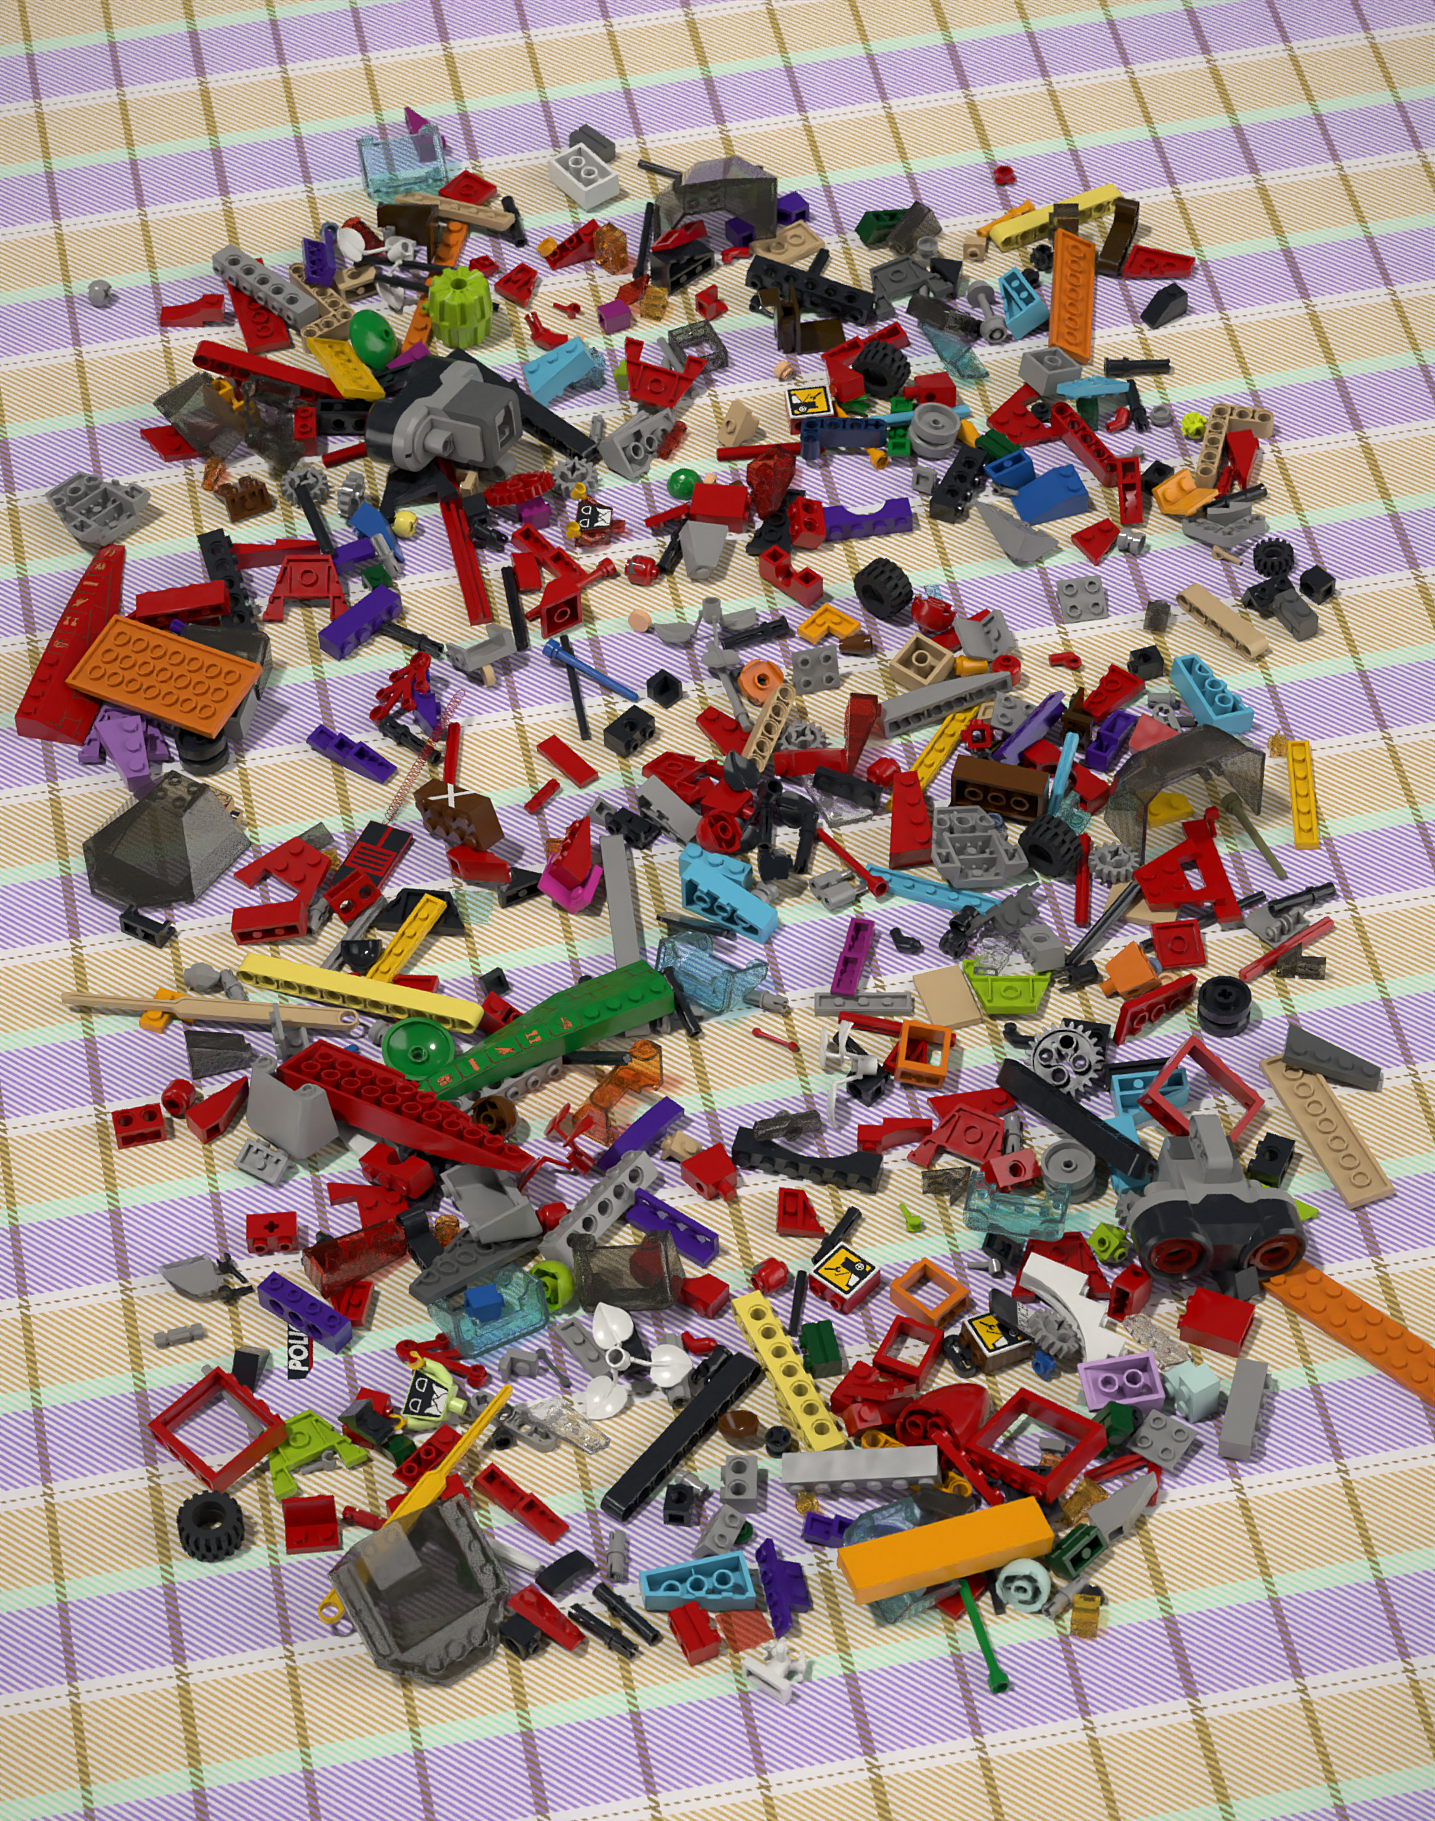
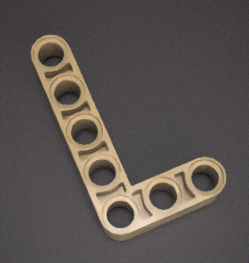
M303 263L291 264L288 268L290 283L318 302V311L322 317L301 329L302 350L307 354H312L306 345L308 337L340 341L349 337V325L355 311L330 287L305 281Z
M1225 403L1213 405L1196 468V488H1215L1224 452L1226 433L1251 429L1254 438H1269L1273 434V412L1267 409Z

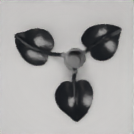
M733 749L728 753L723 764V777L727 785L735 791H742L745 788L752 791L761 788L759 790L761 802L746 823L740 818L735 817L740 825L742 838L739 839L740 848L733 853H746L756 846L758 832L749 825L765 803L770 804L776 800V806L780 807V818L786 824L793 827H801L803 825L805 812L814 811V816L820 812V809L804 796L793 791L782 792L783 785L775 778H770L766 782L762 781L760 784H757L760 780V772L757 766L749 759L736 753Z

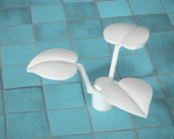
M338 228L337 231L340 250L351 261L359 262L362 259V254L370 255L387 251L388 258L395 262L387 276L392 277L396 268L402 264V260L413 261L417 243L413 240L391 236L386 240L385 247L365 251L364 240L357 231L351 228ZM377 282V290L381 298L395 309H400L404 300L403 288L398 287V289L391 288L388 284Z
M842 1020L840 1024L839 1054L830 1053L827 1050V1043L830 1039L825 1028H822L820 1036L819 1060L821 1068L825 1069L826 1057L840 1059V1062H844V1060L851 1061V1072H856V1075L834 1081L829 1089L827 1116L829 1123L834 1129H839L835 1122V1101L838 1086L856 1079H863V1075L877 1074V1056L857 1055L846 1051L847 1037L854 1024L846 1020Z
M598 1303L593 1317V1336L601 1348L608 1350L606 1362L612 1367L610 1371L613 1373L614 1379L612 1381L607 1376H598L590 1381L585 1391L587 1418L590 1420L607 1419L619 1413L625 1406L628 1393L625 1387L617 1384L619 1380L618 1370L627 1369L631 1363L652 1367L650 1376L657 1385L673 1387L680 1383L692 1370L693 1362L690 1356L677 1346L663 1344L652 1350V1362L631 1357L627 1351L621 1348V1341L628 1340L632 1335V1318L626 1311L620 1308Z

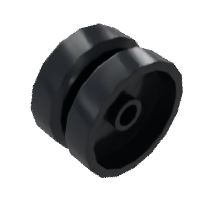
M181 727L177 729L175 744L180 764L186 772L193 775H208L221 770L227 764L230 758V751L224 727L215 739Z
M1216 976L1204 982L1199 989L1197 1022L1201 1029L1209 1035L1218 1038L1234 1037L1245 1031L1250 1023L1252 995L1248 985L1232 976Z

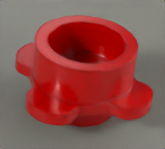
M999 166L993 172L996 176L995 183L1011 184L1015 182V177H1013L1014 170L1010 166Z

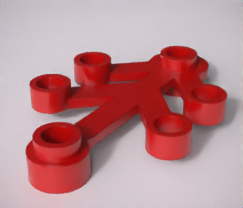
M423 651L415 653L411 657L408 666L395 670L390 674L389 680L393 684L377 691L375 698L380 703L386 704L374 707L369 714V718L376 725H380L382 719L389 715L390 710L402 695L403 699L400 706L406 712L414 710L416 702L412 699V681L415 677L417 682L414 685V689L419 694H424L429 690L430 684L425 680L426 670L431 665L432 658L428 653Z
M439 1333L436 1335L435 1340L417 1343L414 1340L406 1339L398 1342L395 1352L403 1362L415 1363L417 1357L411 1356L410 1352L416 1351L421 1359H430L442 1364L446 1369L467 1376V1384L472 1387H483L487 1383V1371L483 1365L474 1364L470 1367L450 1360L460 1357H471L474 1347L471 1342L463 1341L458 1344V1348L445 1350L450 1347L451 1337L446 1333ZM433 1349H441V1350H444V1351L433 1352V1353L428 1352L429 1350H433Z

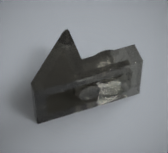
M1300 942L1277 958L1276 977L1324 980L1326 957L1302 956V942Z
M971 1166L921 1171L922 1194L947 1192L950 1207L953 1206L971 1186Z

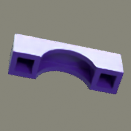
M793 191L725 221V238L734 247H749L750 243L756 241L758 231L765 226L773 224L788 226L799 220L803 222L809 221V204L797 191Z
M908 497L887 499L879 511L868 515L854 514L845 509L843 505L823 507L826 530L825 542L913 531V515Z

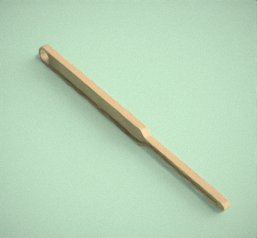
M63 992L61 994L62 1003L174 1012L179 1018L271 1025L269 1012L273 1011V1003L189 996H182L176 1000L75 992ZM278 1003L282 1026L350 1031L359 1025V1015L352 1009ZM346 1016L355 1018V1021L349 1024L341 1022L342 1018Z

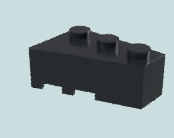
M698 239L671 249L649 252L651 285L667 297L715 267L714 251Z

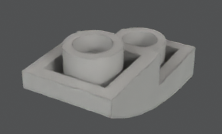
M1230 502L1229 508H1207V520L1227 527L1252 513V502Z

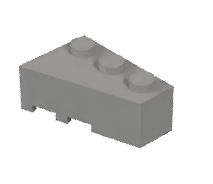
M653 774L634 792L640 816L658 826L660 833L683 849H685L689 842L699 845L695 836V829L703 816L698 815Z

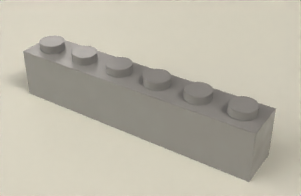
M937 1445L782 1453V1484L786 1491L792 1494H803L805 1491L815 1490L818 1493H828L831 1489H841L846 1492L856 1491L857 1488L881 1490L882 1487L893 1486L895 1489H906L908 1485L930 1488L934 1484H942V1453Z

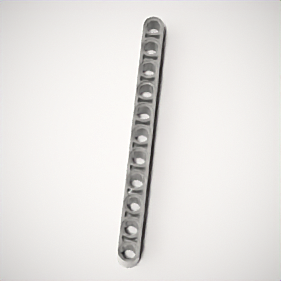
M623 834L599 836L616 969L640 960ZM649 1022L626 1030L625 1037L650 1035Z

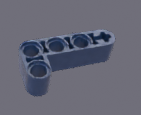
M807 417L801 423L800 454L803 459L809 461L819 458L821 447L881 448L887 444V423L885 420L878 418Z

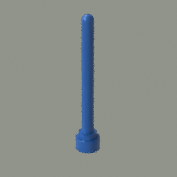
M549 639L545 644L542 654L550 659L559 658L629 700H638L639 696L637 693L563 651L559 642Z

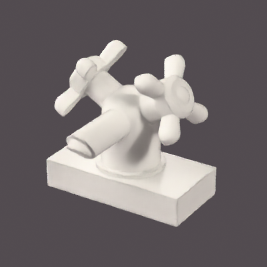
M781 1637L778 1642L774 1641L770 1644L764 1643L762 1645L763 1649L767 1650L763 1654V1660L766 1661L771 1656L773 1657L766 1666L751 1656H747L742 1662V1678L786 1705L792 1698V1683L786 1680L784 1676L790 1670L798 1671L797 1682H802L807 1664L805 1650L800 1649L799 1660L791 1659L787 1655V1640L785 1637Z

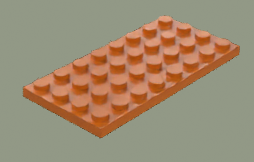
M115 614L65 682L72 689L215 739L259 678L263 668L260 664Z

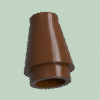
M861 633L839 639L840 653L867 655V653L873 652L871 634Z

